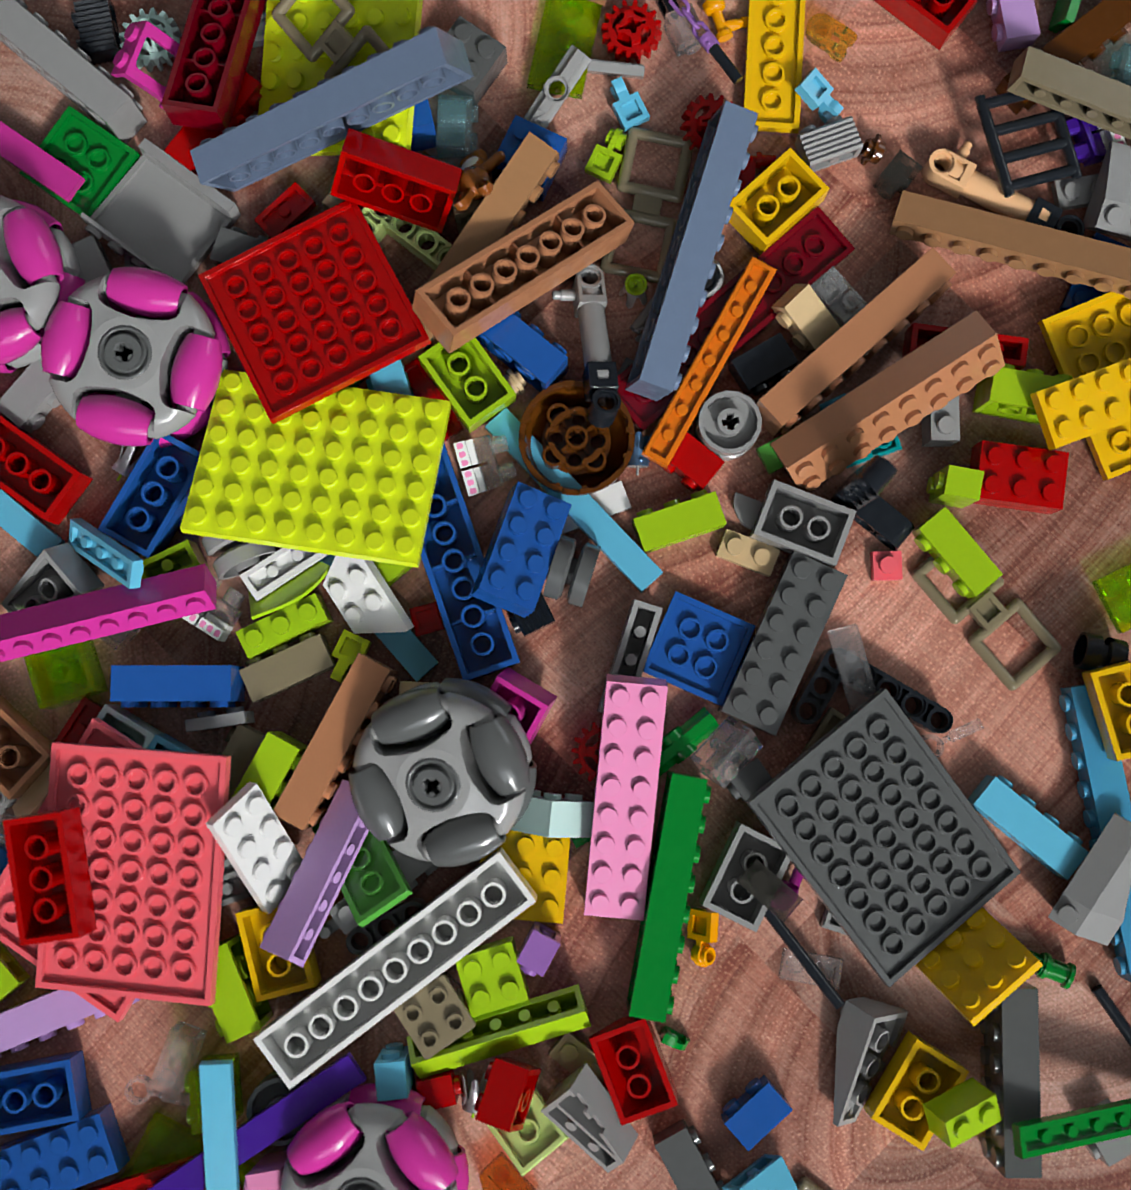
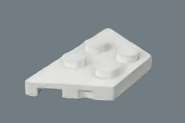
M335 556L323 586L354 634L407 632L414 627L373 561Z

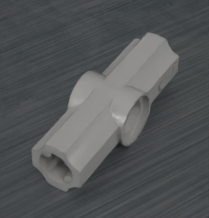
M571 45L551 77L546 81L543 89L524 116V119L546 129L592 60L578 48ZM560 81L564 84L565 93L562 97L553 98L550 95L549 88L553 82Z

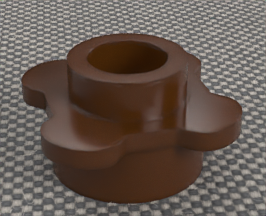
M880 134L864 142L860 152L863 156L861 165L865 166L867 162L877 164L881 160L886 149V143L881 141L882 136Z

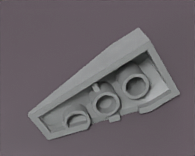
M1114 813L1048 916V918L1074 935L1107 946L1124 921L1131 889V822Z
M866 997L848 999L841 1007V1017L837 1026L833 1124L837 1127L856 1121L872 1091L869 1082L878 1071L882 1072L886 1064L882 1061V1058L888 1046L895 1047L899 1040L908 1014L907 1010Z

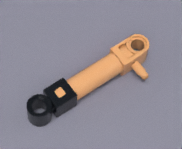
M965 141L957 154L949 149H937L923 166L922 177L928 185L956 199L961 195L999 215L1057 230L1064 229L1069 233L1081 236L1084 235V223L1078 216L1071 214L1060 218L1063 209L1040 197L1034 201L1014 191V195L1005 198L1000 183L975 170L977 164L967 160L972 147L970 141ZM934 164L941 165L944 171L937 170Z

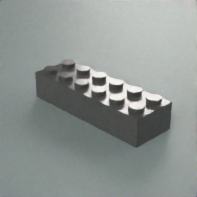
M796 551L788 555L750 638L723 704L719 706L718 711L769 735L776 736L848 575Z
M1025 981L979 1022L981 1033L984 1034V1046L980 1048V1058L984 1065V1076L981 1077V1084L996 1094L1002 1121L985 1130L986 1138H982V1152L1004 1178H1042V1155L1026 1159L1015 1156L1012 1123L1041 1117L1038 989Z

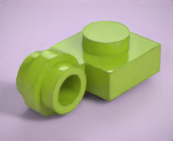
M611 128L605 139V144L608 145L607 148L596 144L585 167V173L611 184L622 161V155L615 152V150L621 151L627 139V135L623 133L622 129L616 128L615 130Z

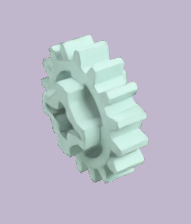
M154 8L150 9L149 14H145L143 9H139V17L136 18L133 14L129 15L132 22L149 21L180 44L182 33L173 17L169 18L165 11L162 10L158 15ZM125 22L122 24L125 30L130 25ZM125 32L119 33V37H120L121 40L123 41V42L120 44V47H121V48H122V46H123V44H124V41H125V38H124V33H125ZM147 37L136 65L138 69L145 66L148 72H152L153 66H157L160 71H163V64L167 63L169 66H172L171 58L175 56Z

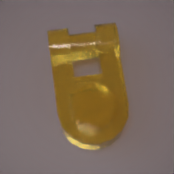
M824 13L813 15L805 29L807 39L828 53L830 58L836 62L843 61L847 55V48L852 47L858 38L853 30ZM833 35L839 38L838 43L831 39Z

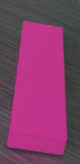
M0 121V157L69 203L83 185L85 179Z

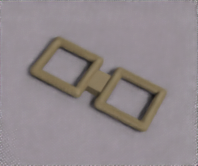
M280 0L272 11L273 19L310 62H316L323 52L334 62L325 73V79L340 75L342 70L348 66L367 41L377 53L389 50V47L370 26H363L355 37L345 28V25L355 14V8L348 0H333L341 11L313 46L310 45L286 16V13L296 0Z
M631 127L628 130L617 189L620 192L634 194L635 197L632 210L624 209V211L635 223L664 228L665 233L657 271L613 263L614 249L601 259L600 268L604 273L623 277L638 273L643 275L646 281L658 283L677 220L674 218L660 216L662 201L680 203L683 200L693 150L689 149L692 143L690 140L683 141L682 136ZM638 140L682 148L673 190L629 182Z
M929 556L912 571L911 576L952 624H958L966 616L970 615L980 626L968 638V643L1008 690H1016L1061 651L1062 647L1020 598L1013 599L1005 607L993 593L1004 585L1002 576L977 597L969 598L955 610L926 576L935 567L932 556ZM1017 612L1047 648L1012 676L982 641Z

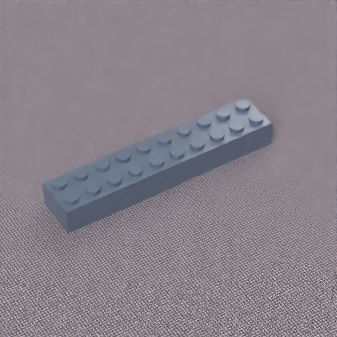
M425 27L418 32L417 36L409 40L397 41L392 45L391 49L368 56L366 62L358 66L346 67L342 70V74L334 78L323 79L317 83L316 87L308 91L295 93L293 99L285 103L271 105L269 111L261 115L250 116L245 120V123L237 127L224 129L222 131L223 134L216 138H208L201 141L200 146L190 150L200 184L236 192L344 140L349 128L359 132L474 77L463 41L437 27Z
M727 100L708 121L625 390L654 401L668 396L673 390L676 391L682 379V374L679 373L681 363H685L691 349V346L687 345L690 334L693 335L698 327L699 318L696 317L697 311L706 300L708 290H705L707 279L710 280L716 268V262H713L715 253L720 251L725 239V235L721 233L724 224H728L733 213V207H730L732 198L737 196L741 187L742 180L738 179L740 172L745 169L750 158V153L747 152L749 142L752 143L758 132V126L755 125L758 113Z

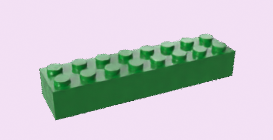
M667 771L647 883L644 921L640 922L626 1001L628 1014L631 1017L665 1023L667 1014L672 1015L674 996H672L671 987L672 984L678 983L680 966L677 965V953H683L685 935H682V924H687L689 920L690 905H688L687 896L688 893L693 894L696 880L692 867L693 863L698 864L701 846L697 842L698 833H704L706 816L703 815L702 810L704 803L708 804L711 796V786H708V780L701 776Z

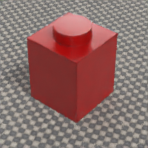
M454 1069L421 1079L417 1077L415 1082L417 1093L425 1097V1102L422 1105H430L434 1109L457 1105L459 1094L463 1093L460 1075L455 1076Z

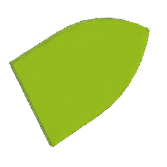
M318 561L259 601L255 600L248 589L251 618L253 620L302 600L303 597L322 582L328 574L330 565Z

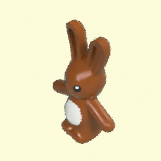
M480 148L461 159L460 166L462 172L457 192L460 191L461 194L454 204L458 211L467 210L472 200L484 199L485 196L491 194L494 186L490 175L496 167L504 162L506 155L503 151H498L489 158L486 152Z

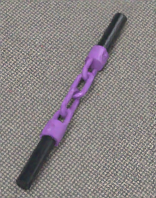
M668 0L679 16H685L691 23L692 33L705 51L711 53L734 85L738 84L743 79L742 74L719 46L720 42L703 21H697L691 14L689 2L682 0L686 7H682L680 11L673 0ZM702 26L706 33L700 37L696 29L700 30Z

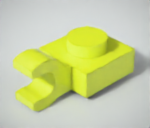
M344 629L331 655L339 660L330 678L343 683L358 653L366 655L372 642Z

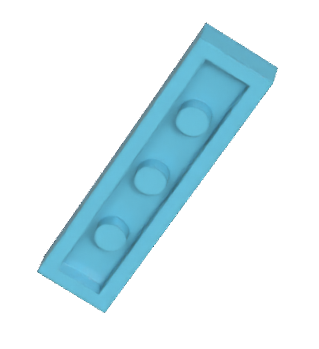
M70 519L68 542L76 552L128 589L140 588L141 576L144 573L143 559L103 532L97 530V528L84 519Z

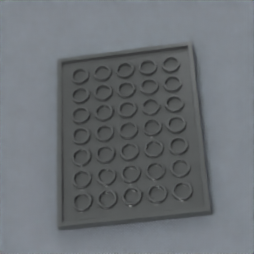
M880 688L745 801L882 982L888 987H891L1021 873L885 688Z

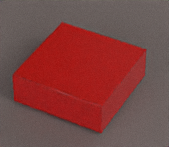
M436 601L409 609L416 637L445 630Z

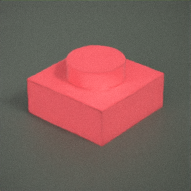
M901 551L870 552L871 581L903 579Z

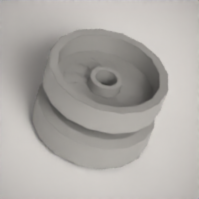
M726 390L716 393L704 403L695 421V437L722 460L730 461L740 458L751 449L761 432L762 417L759 407L749 396L739 391ZM725 423L730 424L731 427H732V430H728V429H727V425H726V426H723V424H725Z
M206 536L202 539V545L207 555L218 557L213 563V568L220 580L237 577L278 551L276 547Z

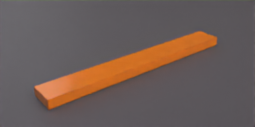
M753 256L750 258L641 454L642 456L667 469L777 269Z

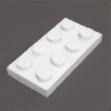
M248 782L205 824L261 911L270 914L285 897L292 883V877L303 859L257 783Z

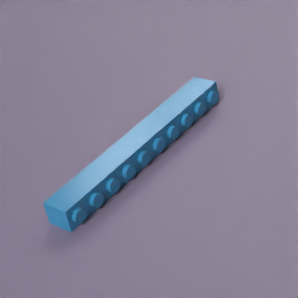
M1085 684L1060 688L1059 704L1062 711L1065 712L1067 719L1065 733L1068 740L1072 743L1071 762L1078 772L1077 790L1079 796L1084 801L1083 819L1085 825L1090 830L1091 840H1089V848L1091 850L1114 813L1131 822V801L1122 760L1114 761L1107 759ZM1131 889L1124 921L1110 941L1114 946L1116 955L1113 959L1114 968L1121 978L1131 982Z

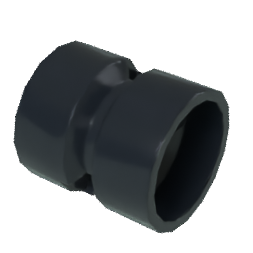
M1082 632L1074 646L1073 665L1077 669L1090 671L1128 661L1129 645L1124 640L1111 637L1103 639L1101 635Z

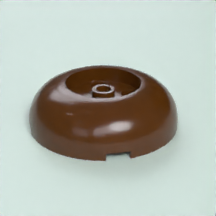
M566 380L553 384L541 391L525 409L519 429V448L529 472L548 489L570 496L593 494L614 483L628 466L634 449V425L631 415L622 400L617 416L609 427L598 428L588 421L587 409L590 402L585 401L583 381ZM575 416H582L585 419V423L582 426L574 425L572 420ZM559 433L563 437L560 444L552 443L550 441L552 434ZM532 435L543 446L542 455L545 466L569 473L582 488L575 489L560 486V483H553L539 471L531 453ZM574 437H579L582 443L580 445L577 443L572 444L571 440ZM595 437L602 439V447L593 448L590 444L591 440ZM577 455L581 460L580 464L575 467L571 466L568 463L570 456Z

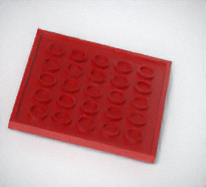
M344 201L198 275L273 424L431 344L423 325L412 310L408 297L358 204Z

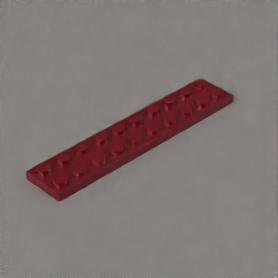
M818 206L757 257V259L774 267L777 271L729 357L776 318L777 314L771 306L795 283L814 285L855 250L853 245ZM744 269L704 302L702 307L698 308L696 315L699 318L698 327L693 335L690 334L687 344L691 346L690 353L686 362L681 363L679 373L682 374L681 382ZM631 364L618 375L619 388L617 393L627 407L634 425L642 433L664 414L676 391L673 390L668 396L654 401L625 390L633 365Z

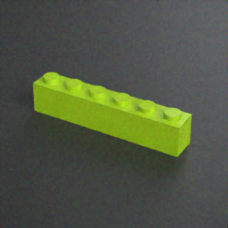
M579 984L473 1017L476 1026L429 1059H424L410 1036H407L406 1039L410 1064L421 1079L591 1027L585 999Z

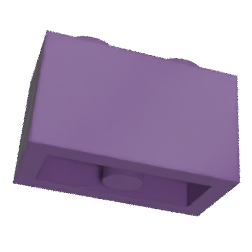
M534 921L518 951L516 962L521 964L519 968L530 976L535 977L538 974L543 977L561 945V934L540 922Z

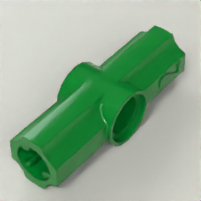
M705 707L700 709L681 726H676L662 738L659 777L673 765L679 764L689 757L698 748L697 745L720 727Z

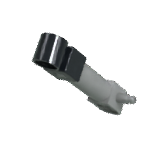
M591 264L575 274L571 290H554L552 292V299L573 301L574 316L579 320L585 368L582 375L585 401L590 402L587 409V418L592 425L598 428H606L613 424L621 406V398L617 393L619 383L616 362H612L605 315L608 302L604 273L600 267Z

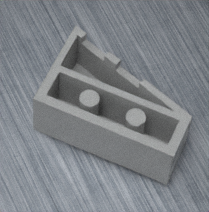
M587 1063L557 1084L541 1109V1112L608 1173L624 1163L638 1137L637 1132L630 1123L621 1126L609 1093Z

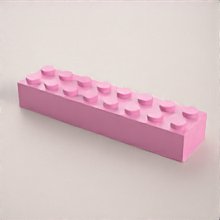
M606 674L584 915L644 921L668 690L666 679Z

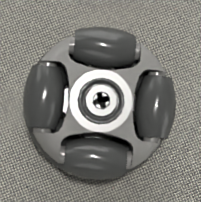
M446 677L442 683H426L387 700L373 712L371 722L363 732L356 748L353 762L355 769L349 773L350 793L353 804L361 821L378 841L387 840V844L397 851L415 859L427 862L432 861L437 867L465 865L487 856L506 841V834L521 819L528 808L534 793L537 776V764L532 760L533 757L527 735L516 716L510 714L512 706L498 693L488 687L465 679Z

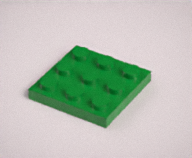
M68 106L39 145V148L81 175L85 179L83 185L68 203L24 172L20 171L19 174L79 216L83 212L88 217H91L141 156L133 148L71 106Z

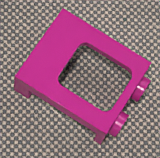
M147 20L132 22L125 30V41L121 50L116 53L113 59L114 68L111 75L115 78L125 77L162 102L166 86H163L138 69L136 61L147 37L175 57L179 43Z

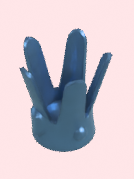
M640 431L635 434L634 449L627 467L636 468L637 476L639 475V468L649 467V459L641 454L653 433L650 436L646 435L643 441Z

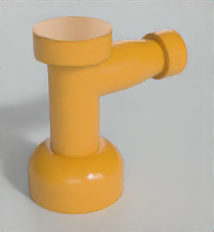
M706 0L702 4L704 13L707 16H712L717 31L716 38L720 43L730 40L733 37L732 31L747 28L748 16L725 21L722 13L725 9L724 0Z

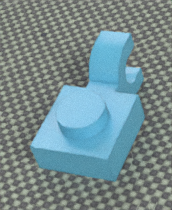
M816 67L794 89L812 111L819 108L818 114L824 124L833 116H838L844 109L838 101L831 97L830 93L834 88Z
M621 76L612 80L610 91L616 102L612 103V109L624 133L631 127H637L649 121L650 115L638 91L630 95Z

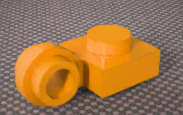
M690 908L687 938L696 940V945L691 950V959L697 966L707 967L713 964L716 957L714 948L708 943H715L718 940L719 914L711 910Z

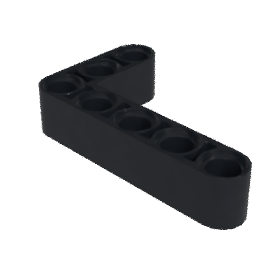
M875 455L845 480L831 500L834 503L857 511L854 521L885 546L897 551L915 527L910 520L879 496L898 471L890 461L880 455Z
M840 647L829 648L823 651L791 706V716L796 722L813 724L821 717L840 682L845 683L868 698L877 692L882 683L885 682L891 687L890 695L914 725L930 733H945L953 725V716L949 710ZM832 653L838 654L841 658V664L837 669L832 668L828 661ZM857 668H862L866 673V679L861 684L854 678V672ZM819 677L824 679L827 684L826 691L822 694L817 693L814 689V682ZM910 697L916 702V709L912 713H909L905 708V702ZM803 703H808L812 707V715L808 719H803L799 713L800 706ZM935 712L940 714L942 720L937 728L931 724V716Z

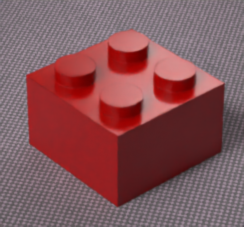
M511 1057L495 1058L494 1062L489 1063L485 1072L484 1079L487 1080L484 1093L480 1092L477 1097L474 1110L478 1112L475 1120L508 1133L523 1129L542 1069Z

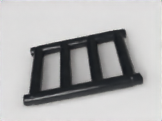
M1010 92L988 98L985 95H978L975 97L976 108L1005 198L1014 195V191L1071 176V179L1082 177L1080 164L1064 113L1049 108L1050 111L995 125L990 109L1027 99ZM1054 122L1058 138L1003 153L999 136ZM1062 149L1067 165L1011 180L1007 167L1008 163Z

